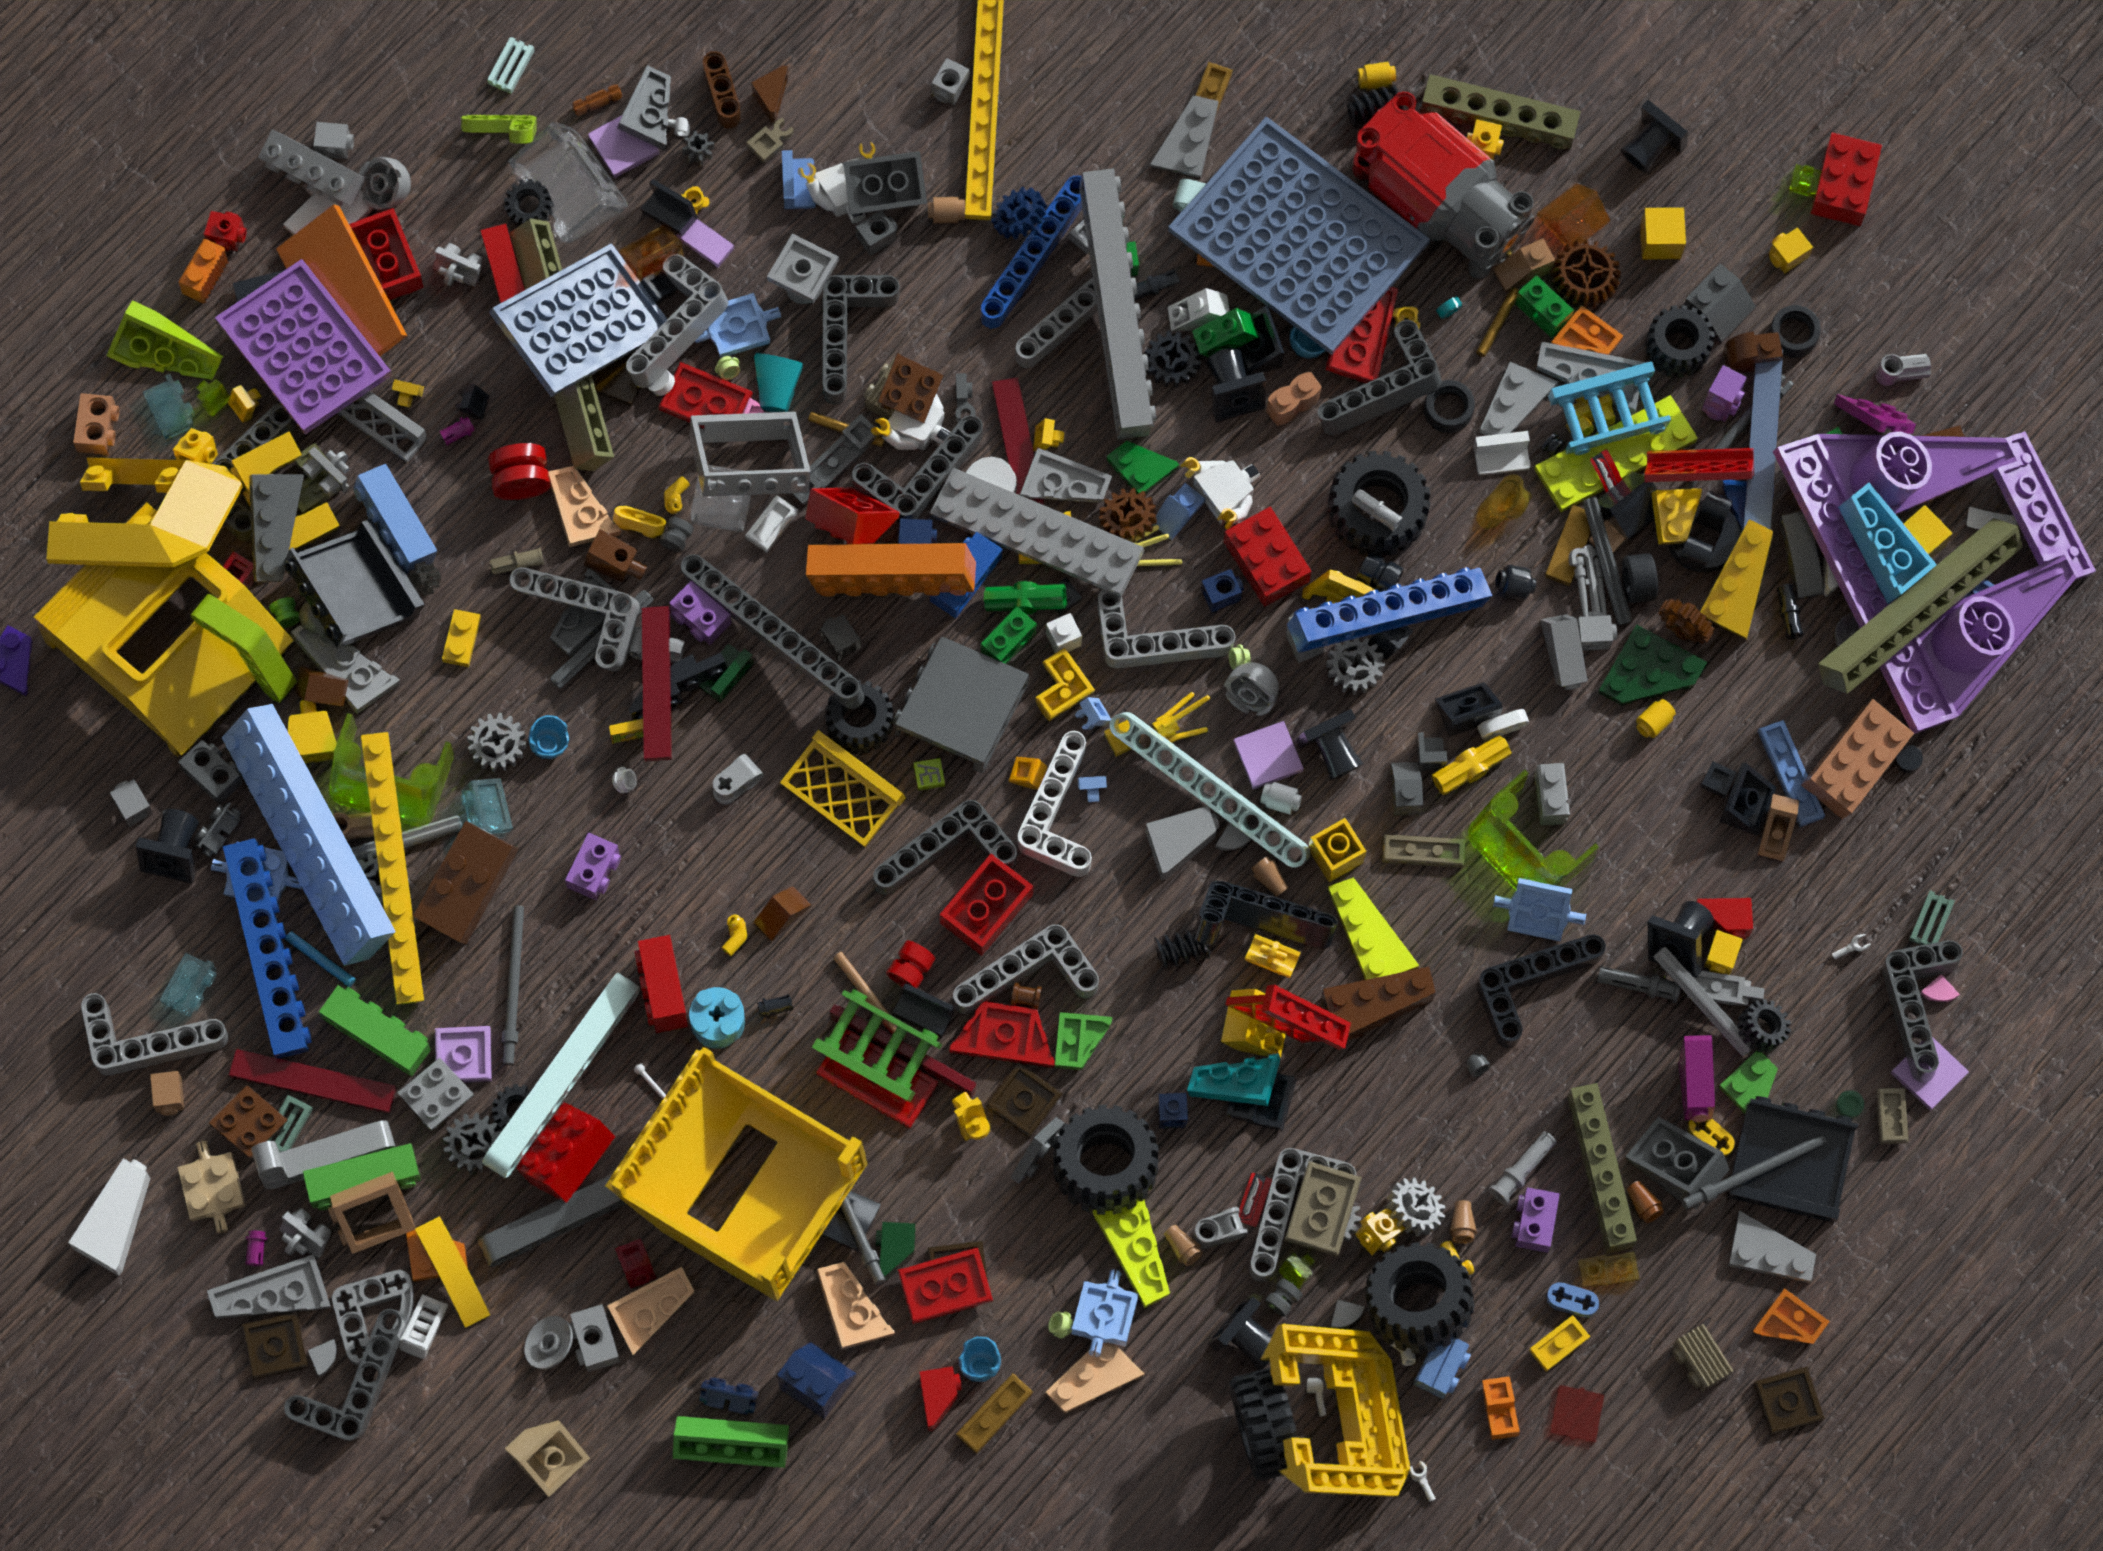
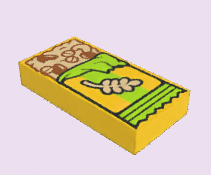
M643 719L610 725L612 744L643 738Z

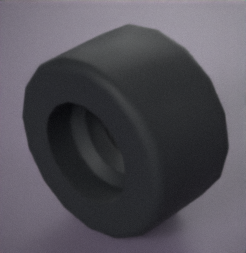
M1652 555L1625 556L1622 562V578L1627 600L1630 603L1656 600L1658 578Z

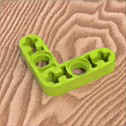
M466 115L461 117V130L474 133H509V141L511 143L533 142L537 131V118L529 115Z

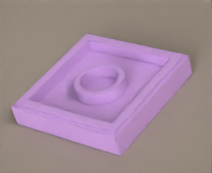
M622 116L588 133V138L614 178L659 155L657 147L617 129Z
M1284 721L1240 736L1233 741L1253 789L1303 772V766Z
M490 1026L435 1028L436 1060L441 1058L463 1083L492 1081Z
M1934 1038L1933 1041L1939 1058V1065L1931 1081H1916L1911 1075L1906 1057L1891 1072L1930 1111L1969 1072ZM1919 1063L1922 1069H1931L1927 1063Z

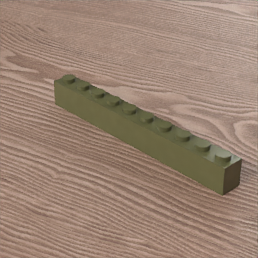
M528 219L510 232L525 290L562 270L548 221ZM591 375L555 395V400L574 469L595 471L613 459L614 454Z
M1996 518L1990 520L1819 662L1818 665L1823 684L1847 694L2018 552L2023 547L2018 526Z

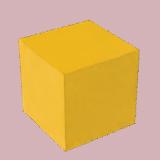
M1645 208L1640 222L1642 259H1681L1686 245L1684 208Z
M1926 505L1903 523L1931 558L1935 557L1946 547L1953 534Z
M1346 818L1315 834L1310 838L1309 842L1310 853L1328 882L1364 863L1367 851Z

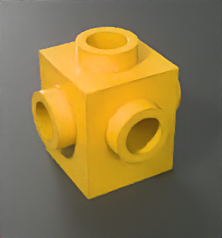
M1476 120L1474 132H1468L1467 139L1494 160L1495 155L1500 156L1504 141L1499 139L1502 125Z
M193 428L173 448L176 460H189L210 464L218 455L213 436Z
M1386 1208L1377 1215L1373 1212L1368 1214L1360 1221L1362 1226L1355 1233L1361 1244L1371 1255L1380 1250L1384 1253L1390 1250L1397 1243L1395 1240L1405 1230L1403 1225L1397 1226V1218H1390V1215L1393 1213L1390 1209Z

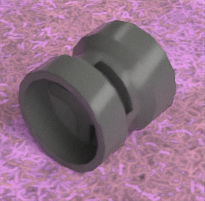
M670 517L667 523L668 530L662 533L659 543L673 552L682 553L686 547V538L692 535L694 527L681 518Z
M1281 1278L1276 1285L1275 1292L1269 1293L1264 1301L1274 1312L1286 1318L1291 1311L1293 1303H1298L1303 1294L1292 1283Z

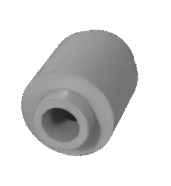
M1273 782V784L1266 783L1260 803L1265 804L1266 808L1291 815L1293 810L1298 811L1302 796L1298 795L1299 790L1276 782Z

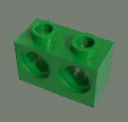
M1237 308L1192 331L1200 354L1209 358L1220 350L1227 348L1237 349L1258 338L1251 314Z
M1016 607L981 643V653L1008 664L1036 635L1037 623L1020 608Z

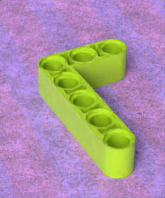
M210 594L205 596L190 615L201 627L237 650L261 689L274 701L281 703L297 683V680L268 634L249 618Z

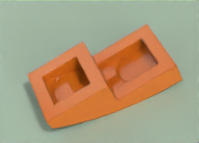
M1510 1376L1482 1380L1491 1439L1519 1436L1520 1430L1514 1407L1515 1399Z

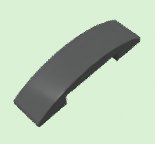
M860 414L842 431L843 435L810 466L809 492L792 494L805 505L808 503L810 489L828 488L876 439L878 435L871 433V428L874 426Z

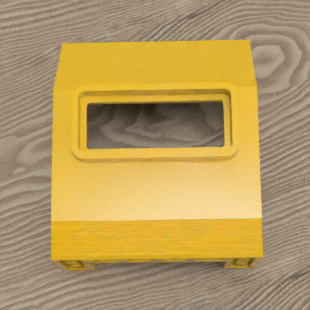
M146 502L126 524H132L136 516H155L157 510ZM207 553L176 567L84 565L34 616L41 635L48 646L52 649L57 647L165 740L169 750L177 757L188 752L198 738L206 733L213 723L222 714L226 713L232 703L240 695H243L255 681V678L237 650L201 627L195 621L143 674L138 672L117 653L126 641L189 577H193L218 600L264 629L280 655L294 641L245 585Z
M703 1047L701 1051H695L605 1187L664 1234L751 1287H754L756 1290H759L761 1293H764L766 1296H769L771 1299L778 1301L868 1163L863 1144L855 1137H852L850 1141L715 1061L713 1052ZM750 1125L775 1140L777 1145L721 1229L716 1232L687 1213L744 1127Z

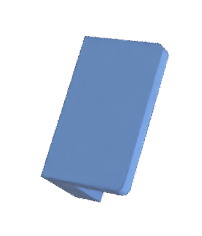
M792 150L782 151L784 209L815 208L816 203L813 202L805 184L806 178L798 175L799 167L803 169L805 175H808L810 168L807 163L814 165V160L812 158L793 159Z

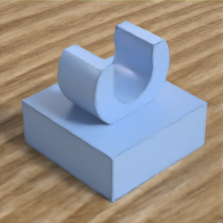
M1087 697L1079 703L1082 709L1076 712V718H1082L1085 715L1088 717V722L1082 726L1083 729L1090 730L1095 726L1104 727L1111 721L1099 698Z
M1106 776L1078 778V789H1087L1088 802L1099 801L1098 788L1107 787Z

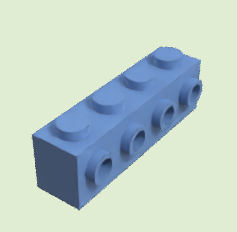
M381 465L358 475L354 485V494L358 501H362L365 505L368 518L378 527L381 536L391 549L405 574L433 563L437 549L387 465Z

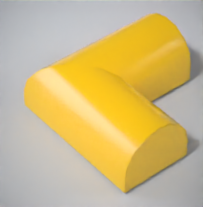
M1065 648L1042 662L1056 682L1054 686L1035 698L1038 708L1047 720L1051 721L1095 692L1093 686Z

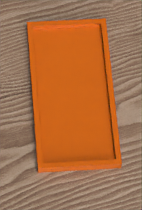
M333 204L276 248L286 269L301 259L305 262L379 357L407 337L340 206Z

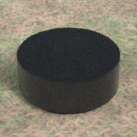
M1905 745L1895 757L1897 768L1905 773L1917 771L1923 761L1921 751L1913 745Z

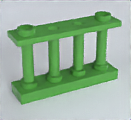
M855 989L851 993L844 990L841 995L850 999L830 1037H826L824 1041L817 1038L812 1048L911 1102L915 1092L910 1090L912 1086L910 1082L930 1046L933 1045L938 1049L941 1048L942 1044L937 1042L939 1036L925 1028L921 1033L865 1002L867 996ZM859 1005L874 1014L853 1051L850 1050L847 1055L838 1050L840 1047L839 1041ZM884 1018L897 1025V1028L877 1064L874 1063L870 1068L862 1063L864 1060L862 1056ZM909 1032L920 1038L921 1041L901 1077H897L894 1081L886 1076L888 1073L886 1069L904 1036Z

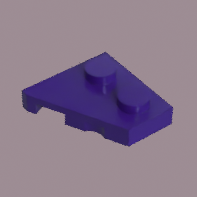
M7 625L0 637V683L26 696L28 694L27 683L28 673H30L32 639L30 636Z

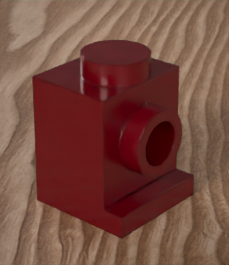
M233 551L223 567L250 590L255 583L253 563Z

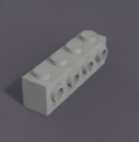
M273 129L258 158L267 162L265 167L276 173H279L280 170L287 172V179L297 184H300L301 181L308 183V190L318 195H321L322 191L329 194L327 200L339 206H342L343 202L353 206L366 180V177Z

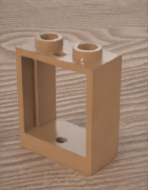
M393 1172L330 1196L332 1206L328 1208L330 1216L334 1223L339 1222L342 1229L338 1230L342 1244L343 1246L349 1245L352 1254L415 1230L411 1213ZM388 1194L398 1219L353 1235L343 1211Z

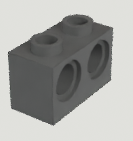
M201 740L179 761V765L188 777L217 804L221 805L243 784L239 775L240 771L232 761L226 763L221 758L223 754L214 744L211 743L208 746ZM201 758L210 759L209 763L205 766L197 765L198 760ZM226 775L229 777L224 784L216 783V779L219 776Z

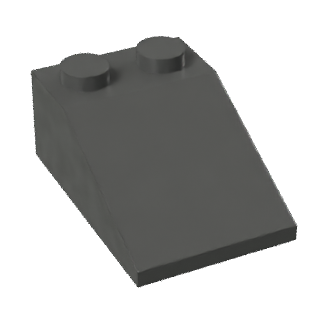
M920 151L842 162L850 214L927 204Z
M1660 1117L1653 1122L1625 1156L1626 1160L1680 1201L1699 1192V1188L1705 1185H1714L1720 1182L1730 1170L1722 1151ZM1702 1203L1693 1206L1692 1208L1697 1210Z

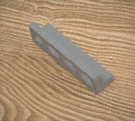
M371 391L355 400L359 404L354 405L353 402L337 413L407 463L427 440L426 432L422 427ZM355 410H369L372 420L359 421L356 418ZM387 423L392 427L393 435H379L376 431V425ZM408 438L414 444L405 453L397 447V439Z

